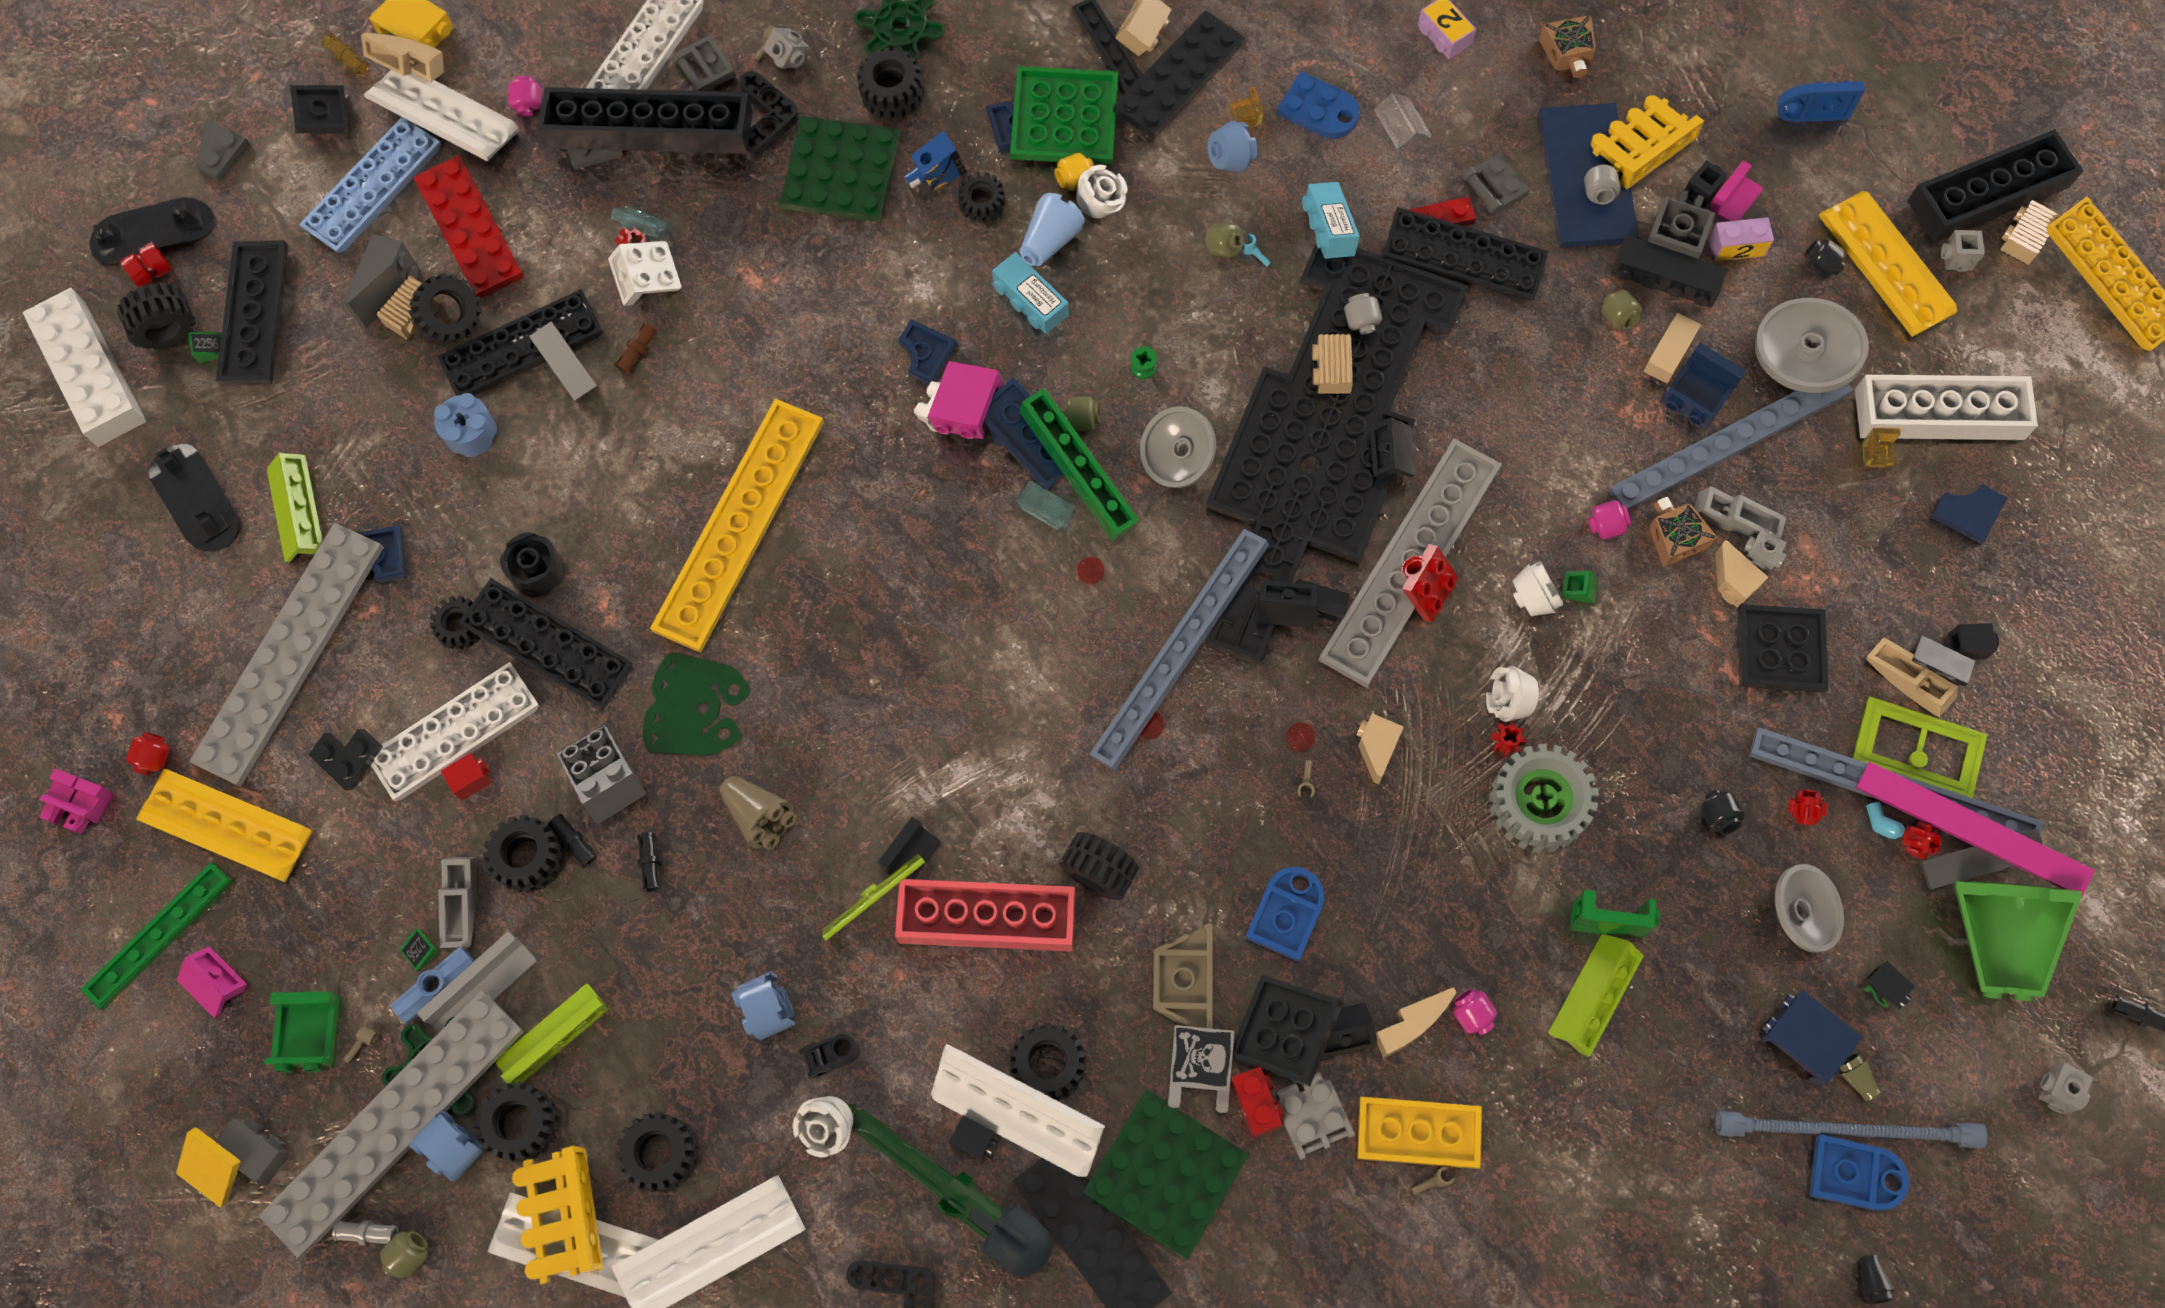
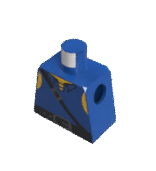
M942 131L912 154L911 158L916 168L905 174L904 177L912 189L925 181L930 190H935L966 174L967 170L956 148L946 133Z

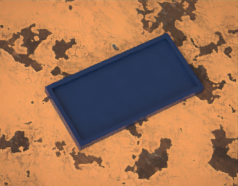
M1617 103L1540 108L1538 116L1559 248L1622 244L1625 235L1639 239L1631 187L1626 189L1621 185L1619 195L1612 202L1596 204L1587 197L1584 185V177L1591 168L1598 165H1610L1613 167V164L1602 155L1597 157L1593 154L1594 149L1591 147V141L1597 133L1604 134L1608 138L1611 137L1608 132L1610 124L1613 121H1619ZM1617 142L1616 144L1624 150V146ZM1618 171L1619 181H1621L1623 173Z

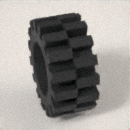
M976 172V177L973 178L972 174L968 175V181L965 179L961 181L962 186L959 185L958 199L961 212L963 211V215L966 218L969 216L970 221L973 222L978 218V223H983V219L986 218L988 223L992 221L991 216L995 219L999 217V212L1002 213L1004 210L1005 195L1002 182L1000 180L997 181L995 175L990 178L987 172H985L984 176H981L980 172ZM978 192H987L991 195V199L985 203H976L972 200V196Z
M454 596L449 597V603L445 600L440 601L443 606L441 608L435 606L433 610L436 612V615L431 614L430 619L433 621L430 623L433 634L443 645L450 649L455 647L457 650H462V645L470 648L469 642L471 641L476 644L479 641L476 635L465 628L458 632H452L448 628L449 621L458 614L465 615L473 602L468 598L465 600L462 596H458V600Z

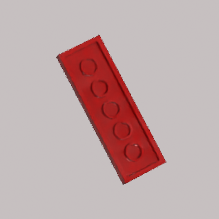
M460 155L413 177L470 288L473 286L476 289V292H474L476 297L483 298L524 278Z

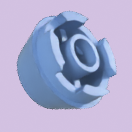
M1229 121L1211 133L1207 149L1210 161L1214 167L1234 173H1241L1245 169L1250 168L1251 160L1256 159L1257 142L1255 137H1250L1246 123Z

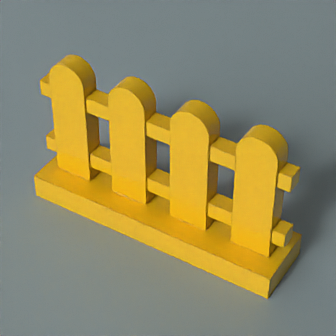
M1651 95L1645 99V112L1638 108H1631L1626 116L1629 124L1625 125L1621 121H1613L1608 130L1611 137L1608 138L1604 134L1597 133L1592 138L1591 147L1594 149V155L1597 157L1602 155L1613 164V168L1617 172L1621 171L1623 173L1620 184L1624 188L1629 189L1696 140L1704 120L1695 115L1687 121L1689 117L1686 114H1678L1668 106L1669 101L1663 98L1661 100L1657 96ZM1654 116L1666 127L1662 128L1658 123L1651 119V117ZM1637 129L1646 138H1648V140L1645 141L1637 133H1635L1634 130ZM1619 142L1620 144H1622L1625 148H1627L1630 151V153H1626L1616 143Z
M578 1146L563 1148L562 1152L552 1153V1160L534 1164L533 1159L523 1161L524 1167L514 1171L512 1181L518 1187H527L528 1198L521 1199L516 1207L519 1216L531 1217L532 1228L525 1230L521 1235V1244L526 1248H535L537 1259L527 1263L525 1267L526 1276L530 1279H540V1284H546L551 1282L550 1276L569 1271V1276L573 1277L580 1275V1273H593L604 1270L586 1148ZM556 1179L557 1190L538 1195V1183ZM560 1209L561 1221L546 1225L542 1224L541 1214ZM564 1240L566 1252L547 1256V1244Z

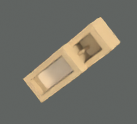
M363 33L361 35L364 56L402 76L413 72L432 82L444 73L443 55L440 50L397 36L376 33Z
M1677 313L1643 372L1668 384L1701 324Z
M1883 638L1868 654L1867 661L1905 695L1940 717L1956 699L1958 686L1933 671L1912 661L1914 654Z
M1454 987L1400 1009L1396 1014L1400 1023L1378 1031L1375 1034L1376 1042L1383 1058L1402 1050L1428 1030L1455 996L1456 991Z

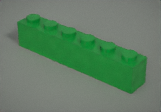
M1043 388L1024 400L1020 407V414L1112 543L1135 529L1139 519L1047 390Z

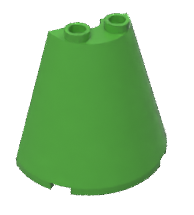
M1954 881V888L1983 997L2002 999V994L2004 993L2014 994V999L2021 1001H2033V996L2045 997L2080 903L2082 891L2007 883Z

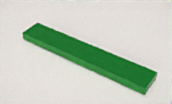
M211 861L80 990L98 1009L104 1010L235 881L215 862Z

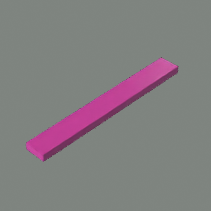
M1870 761L1867 763L1855 787L2061 889L2082 891L2081 897H2083L2095 872L2094 869Z

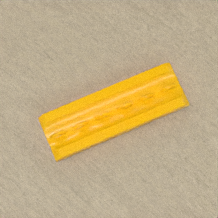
M1861 191L1818 215L1912 337L1957 313V307L1953 299L1868 192Z
M2088 196L2047 226L2048 235L2142 349L2151 351L2165 340V290Z
M164 769L152 793L136 817V820L282 882H286L313 832L300 824L167 769Z

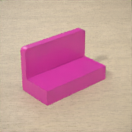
M1744 160L1741 162L1714 197L1708 209L1709 211L1715 212L1716 216L1726 222L1739 221L1763 190L1762 186L1747 178L1752 165Z
M209 946L185 957L177 981L213 1018L220 1015L226 1000L244 992L247 985Z

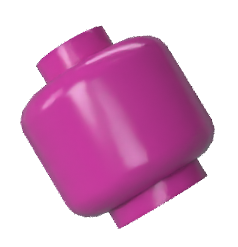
M530 76L515 77L508 84L509 107L516 110L518 115H533V112L539 110L542 105L541 85Z
M1617 500L1594 506L1592 509L1593 517L1588 518L1592 534L1598 532L1603 540L1624 535L1627 532V526L1631 525L1626 505H1621Z
M1469 989L1454 1000L1453 1015L1467 1033L1478 1032L1480 1035H1483L1495 1026L1493 1021L1497 1017V1009L1483 991Z

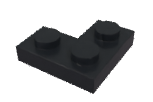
M357 729L346 746L331 733H323L309 753V756L345 791H349L355 788L383 746L365 729Z

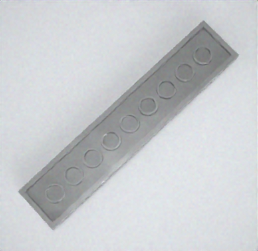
M1453 439L1321 653L1318 661L1368 688L1415 610V607L1402 590L1407 581L1401 568L1403 563L1409 557L1422 556L1429 544L1438 546L1445 558L1447 557L1500 470L1501 463Z
M336 523L332 525L191 757L190 763L239 787L242 786L371 571L372 565L377 561L382 549H384L380 543Z
M481 990L258 1216L297 1258L303 1259L411 1148L410 1142L440 1110L446 1112L524 1031Z

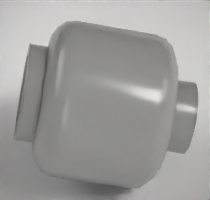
M1610 165L1595 166L1584 177L1586 195L1593 203L1608 204L1620 193L1621 185L1618 173Z
M1369 293L1349 298V303L1344 307L1349 328L1353 331H1360V335L1376 331L1375 326L1382 321L1377 298L1369 296Z

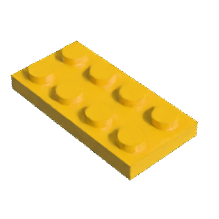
M1360 1097L1357 1159L1479 1169L1481 1164L1482 1106Z

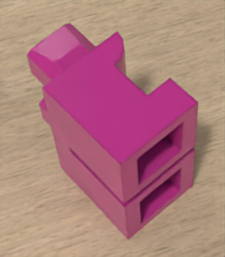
M54 768L49 778L53 780V783L48 793L43 794L39 798V800L45 803L39 818L58 825L64 812L70 813L63 827L82 834L89 821L97 824L114 793L102 786Z

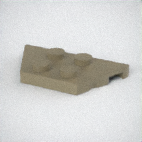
M1208 923L1190 934H1185L1169 944L1166 943L1154 949L1153 1010L1183 1026L1212 1029L1213 923Z

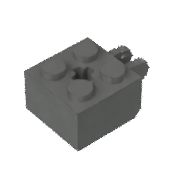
M1682 190L1678 200L1664 196L1646 242L1699 259L1715 212L1700 208L1704 196L1701 195L1695 198L1693 205L1685 203L1688 197V191Z

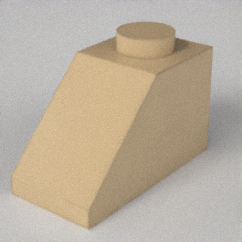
M1727 540L1716 551L1717 589L1725 601L1734 604L1738 608L1740 604H1744L1764 584L1768 576Z
M1372 713L1368 722L1362 721L1357 732V736L1361 737L1358 747L1373 782L1379 784L1401 735L1403 726Z

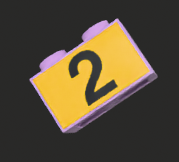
M1436 0L1421 9L1418 21L1422 34L1427 35L1434 43L1436 49L1448 59H1451L1473 44L1476 28L1450 0Z
M1769 217L1716 223L1708 241L1713 262L1765 257L1774 242Z

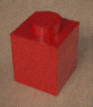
M471 753L441 770L451 791L461 801L492 783L487 775L491 771L483 758L478 760Z

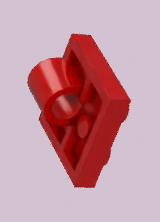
M1429 544L1422 556L1409 557L1403 563L1401 568L1407 581L1402 590L1422 619L1433 622L1438 612L1442 609L1449 593L1454 589L1458 576L1439 547Z

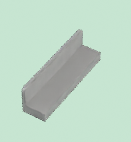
M507 931L417 1014L439 1033L445 1027L447 1020L456 1016L481 990L495 1001L536 964L537 959L516 936Z

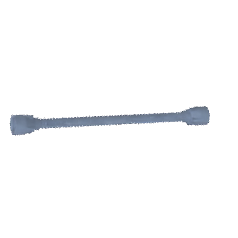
M1717 1111L1715 1119L1718 1136L1744 1137L1745 1132L1751 1133L1755 1130L1760 1132H1798L1803 1134L1948 1140L1949 1142L1959 1144V1147L1984 1149L1987 1144L1986 1128L1984 1124L1956 1123L1955 1127L1947 1129L1890 1125L1875 1126L1870 1124H1832L1827 1122L1754 1120L1751 1117H1744L1741 1112Z

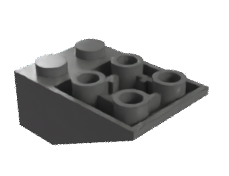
M605 724L556 754L581 803L597 825L647 794Z

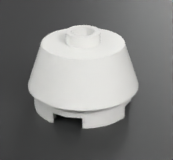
M1095 165L1082 173L1078 182L1076 196L1078 206L1085 214L1093 218H1103L1119 211L1125 203V194L1128 190L1123 177L1119 173L1116 176L1111 171L1106 170L1107 166Z
M1541 561L1532 566L1528 564L1512 580L1517 590L1513 595L1519 607L1525 606L1531 616L1555 613V609L1564 605Z
M1508 666L1507 668L1498 667L1490 677L1495 679L1492 693H1486L1488 712L1494 713L1495 717L1503 722L1529 717L1534 712L1538 702L1539 688L1537 680L1515 666Z
M827 1096L811 1099L803 1103L799 1108L793 1122V1133L795 1138L799 1136L802 1143L808 1148L806 1150L807 1153L816 1157H827L842 1151L848 1144L853 1126V1115L849 1106L837 1097Z

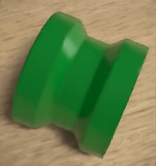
M1147 346L1136 348L1131 354L1132 374L1136 378L1144 380L1154 376L1157 370L1156 352Z

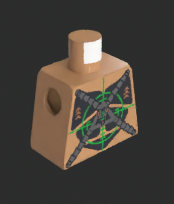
M1587 15L1544 24L1539 41L1555 70L1571 69L1574 78L1586 75L1588 72L1586 66L1591 64L1595 53L1591 16Z
M1669 497L1662 498L1654 504L1659 516L1654 518L1651 523L1650 532L1663 567L1709 549L1717 539L1715 533L1692 505L1686 504L1675 509Z

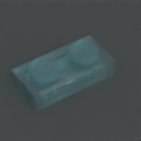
M626 206L613 208L611 219L619 221L622 227L629 229L637 227L643 230V234L650 237H658V235L669 233L671 224Z
M1032 481L1028 482L1015 501L1017 507L1060 532L1076 511L1075 506Z

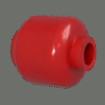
M143 732L142 736H135L132 739L126 756V761L134 766L132 771L148 776L151 774V771H161L170 752L169 745L165 743L166 738L148 732Z

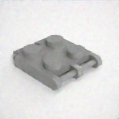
M1320 1072L1315 1074L1310 1087L1301 1084L1304 1089L1302 1092L1299 1091L1296 1083L1276 1091L1285 1116L1282 1122L1300 1160L1306 1158V1154L1324 1147V1149L1331 1147V1143L1346 1136L1349 1139L1355 1136L1330 1079L1324 1082ZM1342 1128L1345 1129V1131H1342V1132H1340V1133H1338V1134H1336V1135H1333V1136H1331V1137H1329V1138H1327V1136H1326V1135H1328V1134H1330V1133H1332V1132H1335V1131H1337V1130H1339V1129H1342ZM1320 1139V1142L1315 1143L1309 1147H1306L1304 1149H1302L1301 1147L1314 1140Z

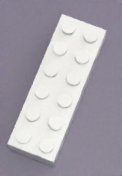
M72 288L22 312L82 433L97 447H100L147 422L86 302Z
M1865 375L1855 388L1860 438L2025 440L2038 427L2031 376Z

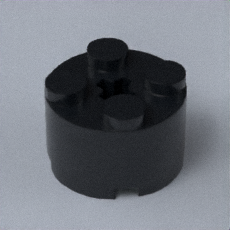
M527 532L519 534L508 541L506 544L507 548L501 554L500 565L506 577L517 590L526 596L541 595L549 592L563 581V560L549 539Z

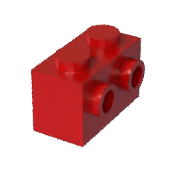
M1261 1067L1233 1076L1231 1084L1251 1138L1253 1139L1280 1129L1282 1126L1281 1120L1285 1116L1279 1101L1274 1102L1270 1091L1274 1090L1268 1072L1263 1074Z

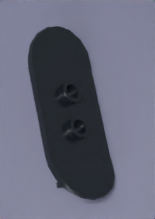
M176 198L113 214L99 222L98 225H93L94 230L90 238V251L92 256L98 261L109 264L119 262L131 253L138 255L139 249L150 242H153L160 251L193 243L203 239L210 233L214 226V215L210 207L195 198Z
M188 444L173 445L157 452V456L152 461L148 471L149 478L185 539L194 548L204 552H216L226 548L234 541L238 533L239 519L200 453Z

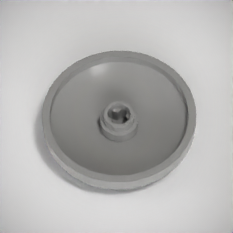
M1798 298L1776 306L1763 318L1755 339L1757 359L1765 372L1783 386L1806 393L1829 392L1850 383L1863 368L1869 350L1866 331L1857 317L1839 304L1819 298Z

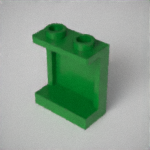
M1583 890L1572 902L1570 931L1606 934L1641 940L1655 926H1658L1660 920V909L1656 908V899H1648L1637 909L1636 914L1595 909L1596 891Z
M330 991L271 993L270 1005L276 1007L272 1054L271 1058H265L264 1064L274 1067V1072L279 1073L293 1072V1067H303V1071L321 1072L322 1067H333L340 996Z

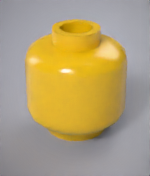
M1075 153L1059 160L1055 169L1058 184L1069 191L1077 190L1082 173L1094 166L1092 160L1086 158L1081 153Z

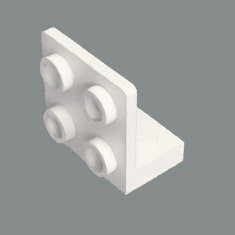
M666 241L619 244L608 258L623 306L634 305L642 294L678 291L681 288V283Z

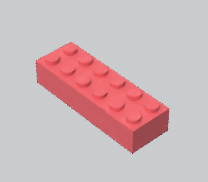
M903 879L899 883L895 938L899 944L1073 952L1075 887Z

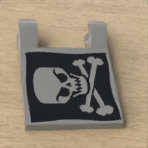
M1175 1025L1168 1099L1169 1107L1179 1108L1182 1087L1217 1090V1112L1226 1113L1228 1111L1234 1031Z

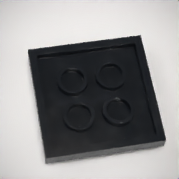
M1739 605V687L1822 693L1828 690L1825 609Z
M1261 975L1234 1041L1232 1060L1255 1068L1261 1067L1263 1071L1310 1087L1343 1002L1334 997Z

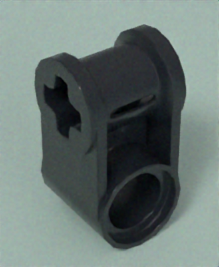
M842 1033L823 1041L809 1044L801 1048L799 1052L800 1055L805 1057L809 1069L808 1078L815 1079L854 1062L859 1056L860 1048L856 1040ZM846 1041L850 1042V1052L845 1056H839V1045Z

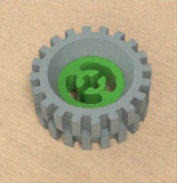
M1539 744L1535 750H1532L1531 746L1523 748L1520 754L1516 752L1510 757L1508 762H1505L1492 784L1493 789L1490 793L1489 801H1493V805L1490 808L1491 816H1498L1495 825L1498 830L1505 827L1508 832L1504 837L1509 841L1513 837L1519 839L1520 841L1517 846L1525 849L1528 844L1533 845L1532 852L1539 853L1545 847H1547L1548 852L1556 851L1559 846L1565 848L1582 834L1594 818L1592 815L1597 811L1598 803L1594 801L1599 796L1598 788H1592V784L1596 781L1594 774L1586 775L1584 773L1588 767L1584 760L1579 764L1573 761L1577 755L1574 752L1569 751L1566 756L1560 754L1561 746L1554 745L1551 751H1547V744ZM1530 784H1545L1542 790L1540 785H1538L1530 795L1524 793V788ZM1540 794L1542 800H1547L1545 806H1543L1542 800H1537ZM1555 805L1560 808L1559 814L1554 817H1538L1542 811H1544V815H1547Z

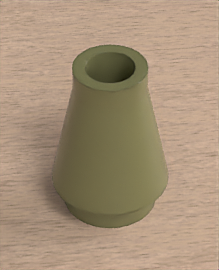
M1859 1053L1848 1056L1840 1067V1075L1865 1101L1878 1096L1881 1091L1877 1087L1867 1059L1862 1058Z

